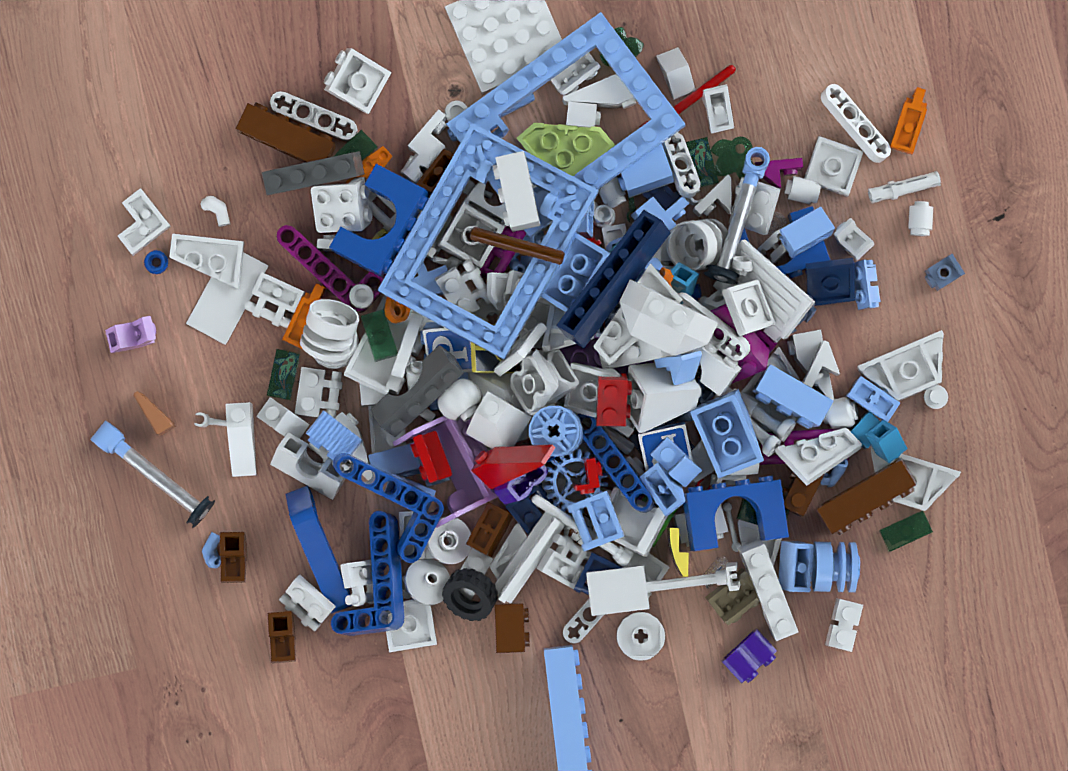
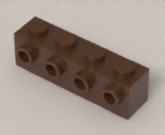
M256 102L254 106L247 103L235 128L238 133L303 163L329 158L336 148L335 143L332 142V137L322 132L316 135L310 132L311 128L300 122L297 125L288 122L289 117L278 112L276 115L267 112V107Z

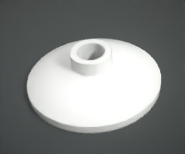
M456 518L435 528L427 543L433 557L441 563H459L468 556L471 547L466 545L471 532L462 520ZM444 537L448 539V545H445Z
M419 559L412 563L406 571V589L410 596L418 603L435 605L443 601V588L450 575L440 562L434 559ZM428 576L434 579V583L429 582Z

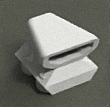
M536 349L532 355L526 356L522 360V370L512 374L510 387L525 413L534 416L544 406L555 403L575 389L579 384V380L559 349L547 352L545 357Z

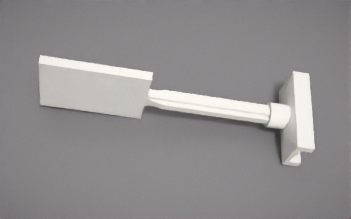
M738 562L727 563L726 570L715 571V574L651 582L646 581L644 565L587 572L592 616L650 609L648 592L716 583L717 586L728 585L729 591L739 590L741 586L740 581H733V579H737V573L732 574L731 572L737 570Z

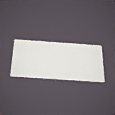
M243 252L239 289L211 277L186 324L226 345L245 310L247 302L253 296L251 292L260 273H265L268 265Z

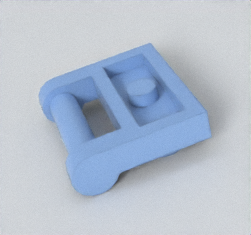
M608 491L567 506L569 513L573 515L583 542L581 546L584 552L624 537ZM587 507L598 539L593 541L581 509Z

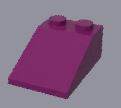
M726 304L710 310V312L737 332ZM716 328L714 336L719 340H723L724 333L721 329ZM755 332L743 335L750 344V352L742 360L737 361L738 366L742 369L732 383L767 369L770 350ZM730 338L725 344L728 345L732 339ZM738 344L736 345V350H735L737 353L740 352V347H741V346L738 345Z

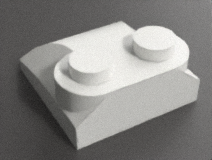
M573 362L571 363V369L579 380V384L575 389L566 394L564 407L576 413L596 418L598 377H620V374L613 368L601 369Z

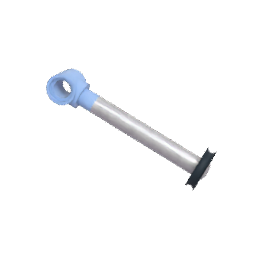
M762 147L751 148L746 154L742 171L745 177L717 266L706 265L708 271L704 272V275L713 280L727 284H738L736 278H739L740 275L732 271L730 265H732L733 257H735L758 180L763 178L769 164V153ZM759 157L762 159L763 164L755 166L751 163L750 159Z
M105 420L90 439L108 454L116 453L190 512L191 515L186 524L192 523V528L202 521L214 505L215 500L210 501L209 496L200 503L124 442V434Z

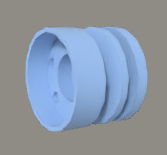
M548 406L540 409L533 416L529 424V437L532 445H553L555 450L551 456L563 457L572 454L580 446L584 428L581 419L574 411L562 406ZM551 426H559V436H550L552 434Z
M814 542V552L812 553L814 557L811 563L813 565L811 568L813 570L811 572L813 591L830 592L832 582L836 581L838 592H843L846 581L847 591L856 592L857 582L860 577V557L857 544L849 542L846 553L844 542H839L837 552L833 553L831 542Z

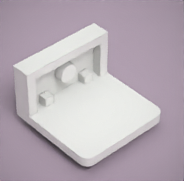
M356 177L348 184L315 185L311 188L315 224L318 232H338L340 227L349 231H362L371 223L372 210L368 207L369 189L364 185L365 177Z

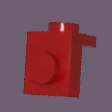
M594 457L584 458L587 483L574 484L573 488L575 491L580 490V494L594 493V488L600 487L598 477L602 476L601 464L596 462Z

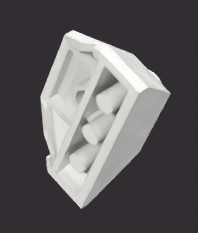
M631 279L619 301L630 335L673 356L708 345L718 325L717 321Z

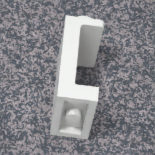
M615 486L613 491L608 490V494L624 537L616 539L614 542L646 558L668 516H665L660 508L655 507L647 513L637 511L631 506L621 490ZM637 499L638 507H645L647 503Z

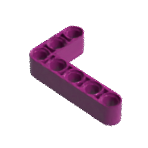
M289 225L279 228L276 237L280 245L342 303L349 305L358 314L365 312L369 308L360 309L352 306L349 294L355 284L303 235ZM286 232L294 233V239L290 243L282 241V236ZM306 247L310 248L312 255L308 259H301L299 256L300 251ZM320 264L329 265V272L326 275L317 274V267ZM369 272L358 284L368 286V282L374 278L382 283L384 278ZM336 281H346V289L341 292L334 289ZM378 289L373 291L374 300L372 304L382 294L378 292Z

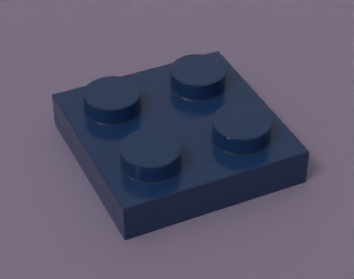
M853 258L805 264L806 294L813 297L815 306L855 301V263Z

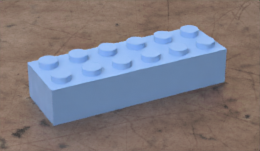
M572 645L543 648L558 771H592L587 769V763L591 762L590 748L584 744V738H589L587 723L582 722L581 714H586L584 699L579 698L578 690L583 689L581 674H576L575 669L576 665H580L578 649L573 650Z

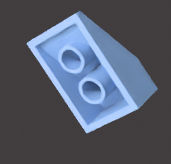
M739 389L699 404L697 408L690 411L718 479L764 461L748 410Z

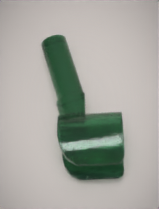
M628 196L629 211L626 214V219L629 223L630 213L636 211L634 196L630 198Z

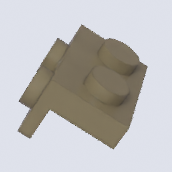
M743 568L736 572L737 579H733V581H740L741 586L739 590L729 591L728 585H720L705 597L727 625L737 622L746 611L760 603L754 585Z

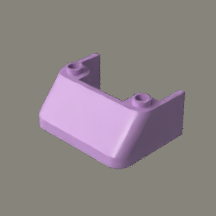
M442 416L411 430L393 442L394 446H397L417 435H424L432 431L437 432L452 471L450 478L457 491L447 499V506L451 515L440 520L436 528L498 497L494 493V489L491 490L471 471L476 464L474 461L476 456L483 450L488 451L483 443L466 434L472 419L464 422L462 419L455 421Z

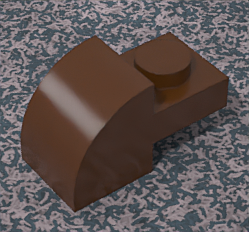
M220 532L221 583H246L247 543L245 532Z
M292 611L268 613L271 663L296 662V633Z

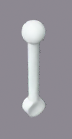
M727 502L723 504V510L727 514L733 544L731 548L733 551L738 552V547H741V544L738 543L731 515L732 505Z

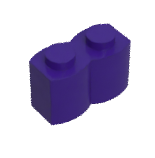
M543 465L496 487L494 493L503 504L523 500L530 494L533 486L538 485L546 478L548 469Z
M754 629L721 662L741 683L744 681L749 683L758 675L756 670L761 665L766 667L776 658L774 654L777 650L758 629Z

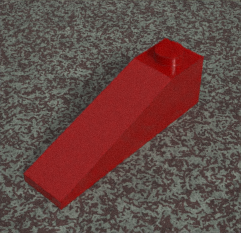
M553 445L495 447L487 452L483 450L476 456L474 460L476 464L471 471L492 490L545 465L555 447Z

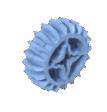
M577 449L576 456H573L572 453L567 455V458L564 456L559 457L561 460L559 463L555 459L552 460L551 463L555 465L554 469L546 467L548 472L551 473V477L546 476L544 480L550 481V484L543 486L544 490L552 489L547 498L552 499L556 497L553 505L558 506L562 502L561 510L564 512L568 505L579 502L565 499L575 491L570 486L572 481L567 473L576 478L577 475H580V483H585L586 479L585 466L577 472H571L565 465L571 462L584 463V458H590L591 453L586 451L584 457H581L582 451ZM559 472L566 479V485L561 493H559L556 485ZM602 473V476L598 477L600 487H608V483L601 482L602 478L608 477L607 473ZM598 487L594 488V493L585 495L587 496L586 498H589L604 491Z

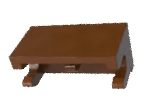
M488 502L466 545L492 558L513 519L512 514Z

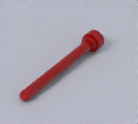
M727 66L673 107L678 115L703 97V90L718 86L736 71L735 66Z

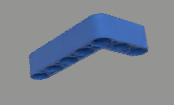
M579 413L577 416L581 419V422L586 418H591L592 420L591 427L583 430V439L580 444L584 441L587 443L634 509L642 513L651 511L655 505V500L603 426H596L595 417ZM557 429L550 436H559L560 432ZM600 437H604L606 445L602 449H596L595 441ZM551 456L546 464H552V460L559 461L560 458ZM614 456H618L620 458L619 466L617 468H610L609 460ZM626 476H633L634 484L629 488H625L623 486V479ZM641 495H647L648 504L645 507H638L637 499Z
M338 454L334 458L333 467L339 475L413 511L397 543L396 549L398 555L405 562L414 563L418 561L443 514L444 507L442 502L435 496L350 454ZM346 459L350 460L351 467L347 471H341L340 463ZM366 470H371L372 478L366 482L362 481V473ZM390 480L393 481V489L389 492H384L383 484ZM409 491H414L415 498L413 501L405 502V494ZM432 501L436 502V509L430 513L426 512V505ZM424 523V532L415 534L416 525ZM408 545H414V552L408 556L404 555V548Z
M309 486L286 493L292 525L322 594L336 606L331 614L353 606L347 605L345 602L346 596L351 594L348 588H344L341 570L319 521L315 500Z
M376 511L369 518L374 607L336 613L331 619V627L338 634L355 636L393 631L401 628L404 623L401 557L396 549L399 542V526L397 518L392 514ZM384 518H386V524L382 528L381 522ZM385 542H387V543H388V547H387V549L383 552V549H382V548H383V545H384ZM389 565V572L387 575H384V569ZM390 589L391 595L386 599V592ZM392 613V620L388 624L387 617ZM370 616V623L366 626L365 620ZM348 619V626L344 629L343 623Z

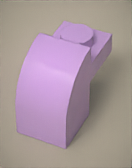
M151 316L142 317L131 323L114 325L105 330L111 353L147 346L155 343L154 340H156V327L151 320Z

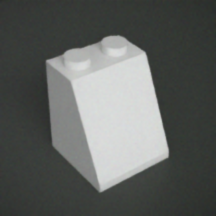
M655 363L629 365L627 378L628 381L632 382V393L627 395V404H630L631 407L630 419L639 433H644L697 408L698 398L701 397V387L695 379L690 382L674 385L671 372L666 371V367L656 368Z

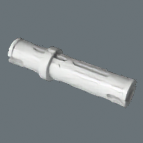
M934 171L902 181H889L886 185L869 188L868 196L872 204L886 199L895 200L898 199V196L940 186L941 180L938 172Z

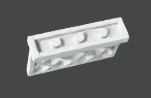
M546 511L495 583L500 601L512 603L542 560L548 548L553 544L554 535L560 534L566 524Z

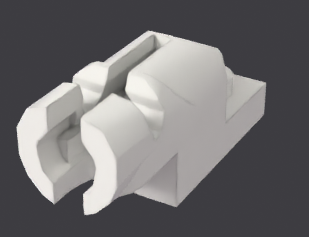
M440 110L433 115L408 145L409 150L415 155L410 156L401 173L414 184L423 176L421 169L427 170L441 151L446 149L445 145L433 136L435 133L439 135L447 125L445 123L447 120L446 115Z

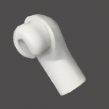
M206 196V198L202 199L201 208L204 211L210 210L216 214L219 227L230 225L227 207L224 202L214 196Z

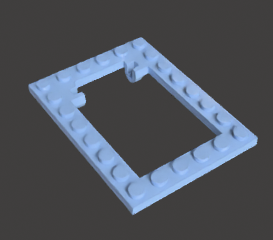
M601 12L446 123L460 143L472 123L490 133L498 127L492 134L502 139L509 129L500 118L501 115L596 47L651 120L573 177L599 189L686 125ZM490 170L487 175L488 182L498 194L497 189L502 188L500 179H495L494 172ZM539 187L533 188L541 226L524 229L529 238H532L553 222V220L539 213L541 204L549 193Z
M472 123L383 279L378 292L505 360L558 264L533 257L495 326L412 282L469 179L472 177L486 185L488 181L487 175L490 170L493 171L492 165H497L495 157L524 151ZM524 151L531 183L549 192L541 204L539 213L553 220V223L540 245L561 250L565 253L599 191Z

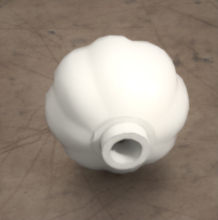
M457 379L438 397V408L446 418L455 421L462 419L466 422L474 416L477 406L482 401V395L479 387L473 381Z

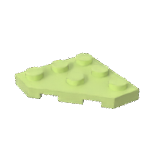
M533 123L517 137V140L528 153L571 176L577 174L615 146L601 127L593 126L587 128L563 124Z

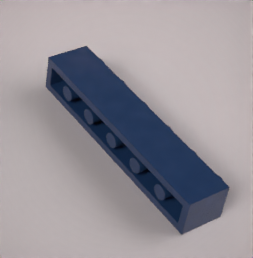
M646 210L641 212L556 326L567 338L585 348L619 303L629 280L635 281L671 234L661 219Z

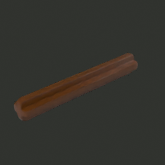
M473 227L470 235L473 241L559 265L562 264L565 253L561 250L478 227Z

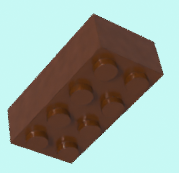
M901 457L818 506L817 510L831 534L837 532L841 535L851 529L852 522L859 520L861 523L873 516L872 511L879 507L882 511L891 506L895 497L900 495L904 498L913 493L916 480Z

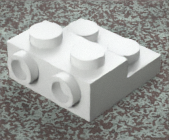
M347 48L346 51L341 50L335 60V63L338 64L335 71H330L324 79V84H326L324 90L369 114L391 72L352 48Z

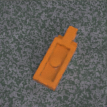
M917 87L912 99L907 97L903 103L890 143L891 149L910 155L913 154L927 112V103L922 102L926 92L925 89Z
M316 283L312 293L306 292L304 297L301 298L282 340L302 349L300 339L303 334V328L306 325L309 307L314 301L322 299L326 290L324 286Z

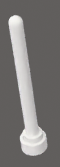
M539 495L532 497V502L579 533L573 517ZM588 528L592 541L598 539L597 533ZM611 542L600 546L611 553L615 562L622 567L628 564L634 551L627 547H617Z

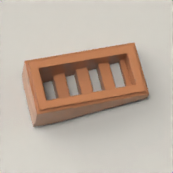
M139 391L134 393L133 396L157 435L161 436L176 427L175 423L143 393Z

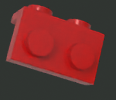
M621 373L620 377H598L596 426H626V418H630L631 414L630 404H627V395L632 393V382L628 381L626 373Z
M436 431L412 437L414 443L410 444L414 457L420 456L423 465L419 467L423 480L428 479L429 483L432 484L452 476V471Z

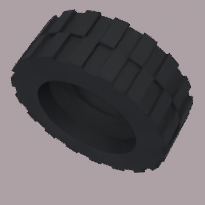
M463 568L451 574L443 588L442 596L443 602L454 615L464 620L481 621L487 618L496 604L498 590H496V586L492 583L491 579L488 576L486 577L484 573L475 571V569ZM466 588L473 591L479 596L481 601L476 602L466 598L459 589Z

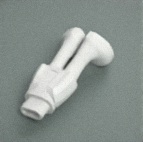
M728 387L722 395H725L737 389L734 388L732 390L730 387ZM740 392L750 419L754 417L776 435H769L751 419L756 438L763 446L762 452L769 457L775 452L776 447L780 446L781 441L784 442L794 429L796 422L790 418L783 422L773 419L758 406V400Z

